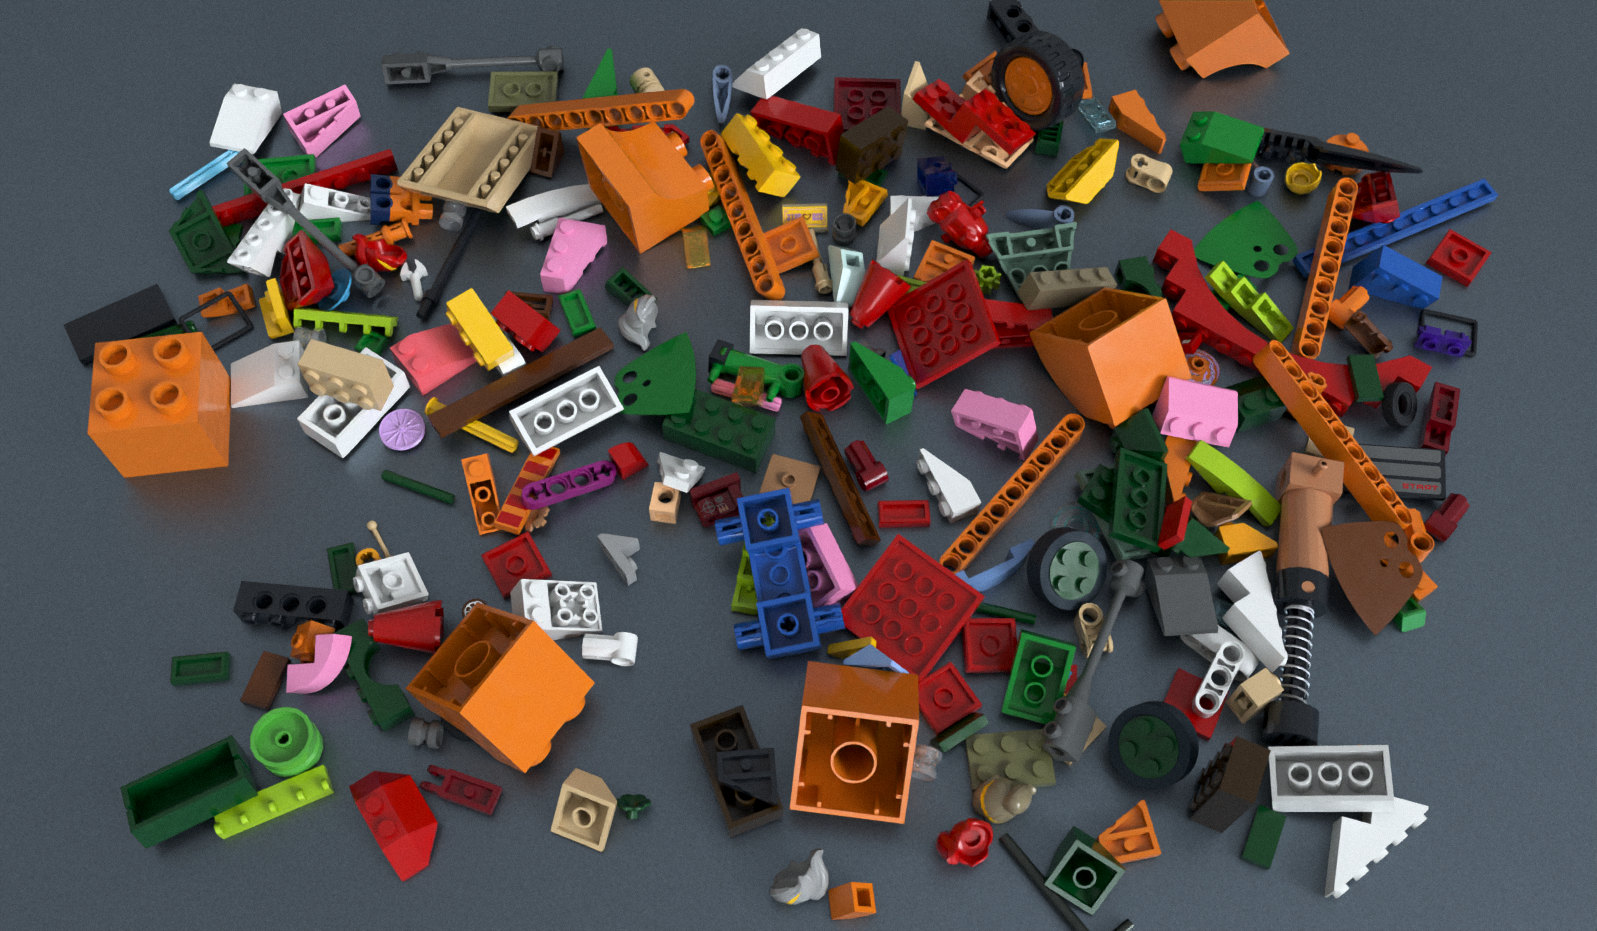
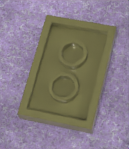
M558 71L491 72L488 98L489 112H513L519 105L556 102L559 79Z
M1043 729L972 734L966 738L964 742L971 792H974L981 783L996 775H1000L1005 779L1008 778L1016 784H1031L1034 787L1054 786L1056 779L1052 756L1043 748L1046 740Z

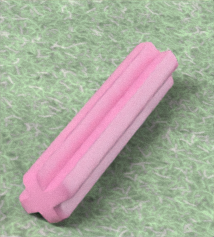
M717 378L711 384V391L775 412H778L782 405L780 397H775L772 402H767L765 399L766 393Z

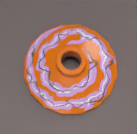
M1199 349L1194 354H1184L1192 377L1189 381L1214 386L1220 375L1219 365L1214 357L1206 351Z

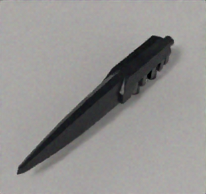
M1264 128V134L1257 149V153H1261L1262 149H1264L1263 157L1265 159H1270L1273 151L1278 152L1277 157L1282 158L1283 153H1287L1286 162L1293 163L1296 155L1301 156V162H1305L1306 158L1310 163L1318 165L1325 163L1349 168L1394 173L1419 174L1423 172L1419 167L1381 155L1322 142L1313 136Z

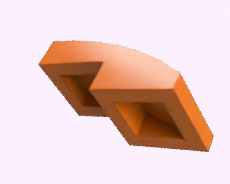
M246 283L229 290L244 311L255 307L253 290L249 284ZM219 287L199 295V305L201 306L225 291ZM227 296L202 310L201 316L204 318L219 317L239 312Z

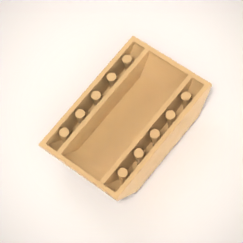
M457 107L399 178L397 184L410 192L499 213L531 168L537 127L540 126Z

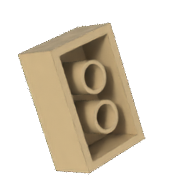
M313 339L310 340L297 364L310 390L314 394L319 396L328 395L342 403L352 402L366 410L375 409L382 411L394 387L382 359Z

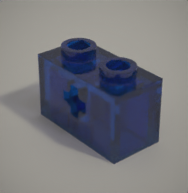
M944 156L917 159V181L927 197L939 196L950 190L954 192V185L958 183L957 173L953 171L951 163H948Z

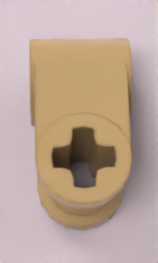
M1143 154L1134 155L1130 160L1131 166L1125 172L1126 180L1132 184L1147 188L1152 192H1164L1173 172L1172 167L1167 163L1157 161Z
M1093 603L1082 605L1074 617V626L1079 638L1080 649L1085 658L1089 657L1104 621L1102 610ZM1082 615L1091 616L1093 623L1086 622ZM1109 635L1103 652H1113L1111 635Z

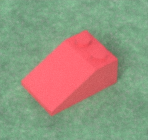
M451 323L411 334L390 347L396 364L404 371L408 379L423 396L477 362L473 356L474 351L469 345L466 346L459 335L460 332Z

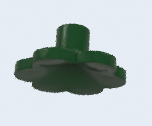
M625 794L621 798L616 799V806L620 807L621 810L627 811V818L632 820L638 818V811L644 810L645 807L651 805V800L646 799V796L640 794Z

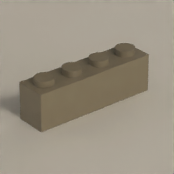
M1107 267L1030 272L1017 292L1027 310L1074 306L1104 287L1115 289L1117 283Z

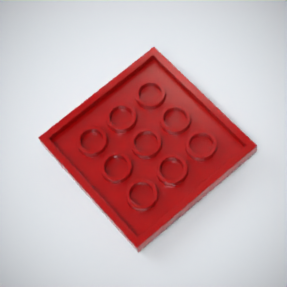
M967 259L904 295L887 310L908 373L913 378L917 390L1001 344L973 266Z
M897 534L842 607V614L847 629L859 638L872 636L876 640V648L907 670L909 674L918 675V682L921 683L984 600L985 596L903 536Z

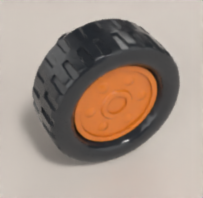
M1045 31L1026 33L1003 46L995 56L991 69V83L996 91L995 95L1000 102H1005L1012 109L1013 113L1023 122H1026L1033 131L1049 129L1072 115L1079 107L1084 92L1082 72L1084 56L1082 52L1077 49H1071L1065 41L1052 33Z

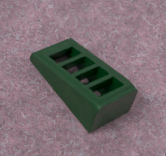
M1064 120L1049 128L1052 130L1045 129L1039 131L1035 153L1057 157Z
M624 267L620 268L605 284V289L628 307L634 301L631 296L636 292L639 295L635 299L646 294L653 295ZM623 281L625 284L620 288L618 284ZM628 287L632 288L628 293L624 292Z

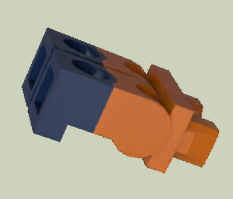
M371 174L370 225H380V221L401 222L402 218H405L408 224L419 225V219H432L433 204L420 203V200L432 201V197L410 192L398 186L397 181L400 177Z

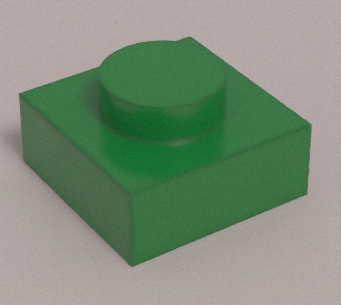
M720 205L700 216L702 224L713 237L732 227L727 213Z

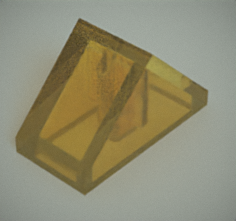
M704 225L681 228L687 269L711 266L707 232Z
M740 366L732 394L733 403L744 406H763L765 375L763 367Z

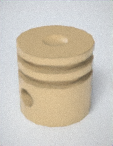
M650 68L638 69L630 77L629 82L635 93L665 91Z

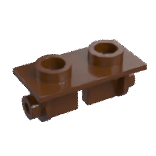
M1357 309L1343 325L1369 354L1374 355L1375 360L1383 352L1388 353L1393 349L1392 341L1388 340L1360 309Z

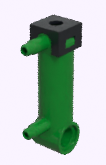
M717 339L709 355V377L707 379L709 383H714L718 376L725 377L726 373L769 386L765 398L767 402H772L778 391L788 398L797 397L802 393L804 370L801 366L793 363L781 365L734 350V344Z

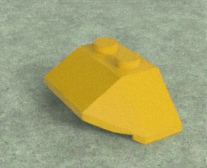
M1099 138L1094 142V145L1083 149L1073 156L1046 185L1049 198L1088 204L1113 177L1119 141L1116 139Z

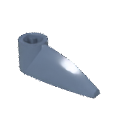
M718 65L713 69L711 87L713 89L717 120L720 125H723L726 121L730 104L732 71L726 65Z
M1253 160L1245 186L1248 192L1256 197L1266 195L1274 179L1273 171L1268 167H1259Z
M1059 206L1055 211L1039 209L1007 211L1006 218L1035 230L1052 228L1054 225L1073 223L1075 217L1074 211L1068 206Z

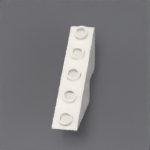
M283 189L298 210L301 194L293 193L291 189ZM268 203L229 257L227 263L247 273L270 277L276 253L286 254L284 247L291 239L295 220L290 215L285 214Z
M1259 550L1228 569L1217 585L1234 603L1222 619L1273 673L1279 666L1286 664L1288 655L1284 648L1282 630L1279 627L1276 615L1277 608L1272 598L1271 584L1268 581L1266 562L1263 559L1262 552Z
M1394 797L1393 812H1363L1362 822L1343 816L1335 821L1332 825L1324 897L1333 895L1337 899L1349 889L1346 883L1351 878L1355 881L1359 880L1369 871L1366 865L1373 860L1375 864L1378 863L1389 853L1385 849L1389 844L1398 845L1408 836L1405 832L1408 827L1412 826L1415 829L1427 819L1424 813L1428 810L1429 806Z

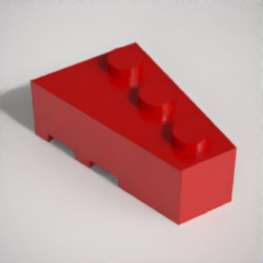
M985 299L1001 344L992 349L1034 346L1029 332L1053 319L1051 308L1027 310L1024 304Z

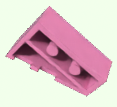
M346 85L283 114L288 129L304 154H314L315 158L361 117L357 102Z
M565 218L558 219L540 273L544 292L565 294L571 291L583 275V270L589 262L592 263L599 249L607 244L605 225Z

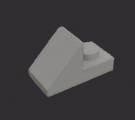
M605 533L599 534L597 537L600 548L629 586L637 580L635 570L638 568L630 556L640 550L639 540L633 537Z

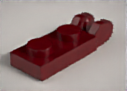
M431 764L428 766L426 771L432 776L444 779L440 787L428 781H421L420 789L438 795L439 798L489 816L492 815L503 790L500 786L450 768L446 770Z

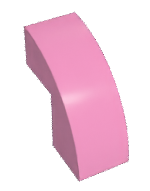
M339 634L316 635L314 663L288 665L286 693L309 694L329 685L340 673L348 658L352 636Z

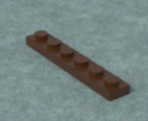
M806 411L800 416L803 429L809 436L813 445V451L818 456L823 467V473L832 486V492L842 508V514L849 523L853 538L858 545L875 546L881 539L823 415Z

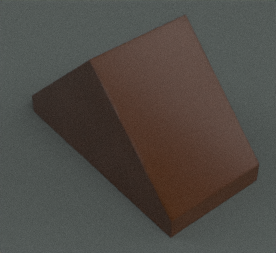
M537 127L530 172L552 178L564 155L561 132Z

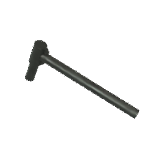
M1005 833L999 841L1074 931H1089L1063 898L1044 885L1045 877L1012 837ZM1126 919L1113 931H1132L1135 926L1129 919Z

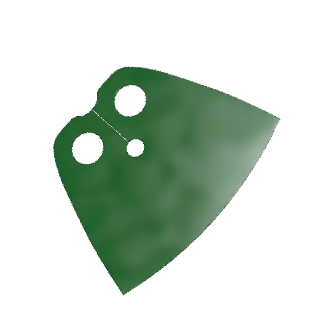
M1258 200L1234 212L1217 224L1194 249V253L1197 259L1214 266L1224 260L1233 272L1256 278H1269L1278 271V266L1282 262L1292 260L1298 254V249L1281 223ZM1279 244L1285 245L1289 251L1285 255H1277L1273 251L1274 246ZM1255 246H1260L1262 250L1260 252H1256L1253 250V248ZM1259 260L1266 261L1269 264V269L1258 271L1254 268V263Z
M687 332L658 345L627 364L616 374L615 387L619 389L617 398L624 408L620 413L631 415H667L690 412L696 384V363ZM635 371L637 373V377L633 382H623V376L627 372ZM650 380V385L644 387L643 382ZM636 394L637 400L634 404L630 406L623 404V399L627 395Z

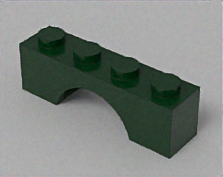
M1146 256L1118 261L1114 275L1120 290L1162 297L1161 287L1154 278V268L1151 264L1149 265Z
M364 618L333 633L352 636L347 658L349 665L344 668L351 681L357 680L360 687L356 689V692L363 704L368 701L371 710L367 713L374 726L380 724L386 732L415 716L404 692L398 684L383 685L371 679L370 665L374 656L381 648L377 642H374L373 636L368 635V624Z

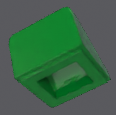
M1410 596L1393 619L1399 630L1406 632L1424 626L1426 610Z

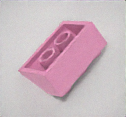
M1167 376L1152 417L1160 434L1194 441L1203 440L1208 444L1229 448L1238 426V392Z
M824 523V525L799 529L814 608L839 602L840 605L851 597L859 585L828 524Z

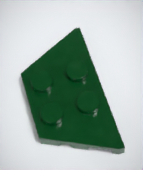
M199 190L195 194L197 196L189 208L186 207L180 219L169 230L185 263L193 274L245 273V271L227 263L235 247L205 192Z

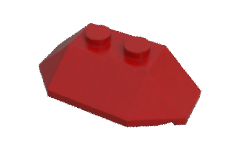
M1376 171L1365 174L1361 178V182L1357 184L1358 191L1352 218L1372 223L1381 222L1383 224L1400 218L1390 172Z
M300 230L285 244L284 252L286 254L282 261L279 278L285 306L289 311L318 303L323 297L328 296L334 288L326 256L303 230Z
M373 771L350 785L349 788L358 809L401 881L404 882L429 866L438 822L411 775Z

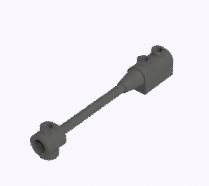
M555 46L539 48L535 56L465 59L435 56L421 51L415 54L396 52L392 55H384L381 63L385 84L428 83L431 81L432 74L452 70L453 68L537 65L541 71L559 72V70H564L562 48Z
M242 149L226 163L230 171L260 199L290 215L352 273V283L368 298L374 297L381 291L385 285V280L368 264L358 266L299 212L283 190L280 180L247 149Z
M1123 559L1111 565L1110 572L1113 574L1110 582V588L1115 594L1084 670L1067 695L1055 701L1053 709L1057 712L1055 718L1047 723L1043 729V733L1046 736L1043 748L1056 761L1079 762L1097 717V713L1088 705L1092 677L1125 596L1137 597L1146 588V583L1142 579L1144 569L1140 564L1132 560Z

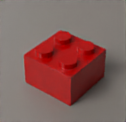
M509 290L490 313L497 318L496 324L500 328L508 332L514 339L532 352L538 349L544 353L561 331Z

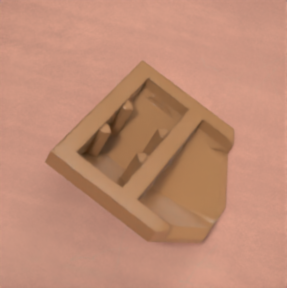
M1203 491L1192 500L1190 511L1201 524L1206 527H1214L1239 518L1252 506V501Z

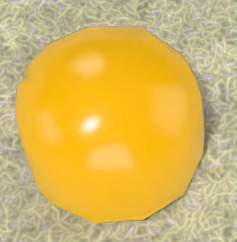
M1294 163L1287 169L1284 181L1291 192L1298 195L1309 194L1318 187L1322 171L1317 169L1315 163Z

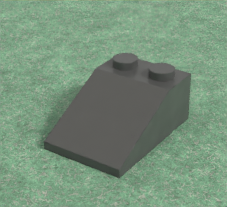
M1201 557L1148 558L1144 581L1164 636L1218 633V624L1208 574Z

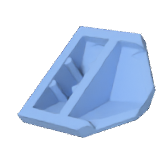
M871 644L844 659L843 662L844 666L909 674L907 670Z

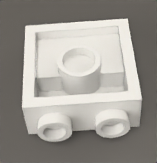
M409 552L358 565L356 576L353 577V585L356 592H362L365 597L363 599L364 610L367 615L372 614L373 617L377 613L427 601L429 597Z

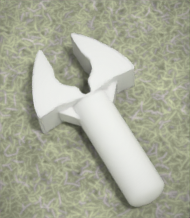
M415 259L417 268L414 273L409 271L408 264L405 262L400 276L402 281H411L414 299L421 301L423 290L420 279L421 277L428 276L424 265Z

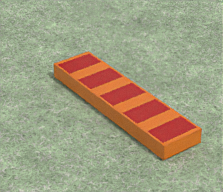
M551 447L536 456H533L530 452L494 521L495 528L517 535L520 534L531 512L521 502L522 489L530 483L549 477L560 455L559 448ZM529 493V497H532L534 500H537L538 496H534L533 493Z

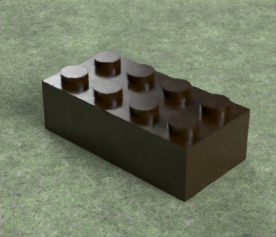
M743 705L690 724L692 738L729 837L731 838L782 818L783 806L779 796L778 805L774 806L721 785L718 782L717 752L760 749Z
M1238 736L1230 744L1225 743L1221 752L1218 751L1214 760H1210L1206 769L1202 768L1197 783L1201 786L1198 794H1193L1189 804V809L1192 810L1190 820L1223 833L1254 805L1271 750Z

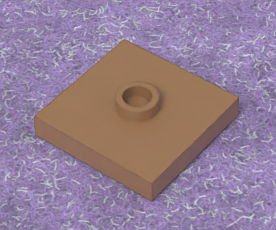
M772 454L759 494L789 488L794 504L811 501L821 466Z

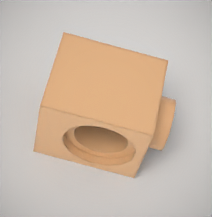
M654 482L649 506L651 521L676 524L681 501L680 490L663 485L661 482ZM664 498L671 499L668 503L660 502Z

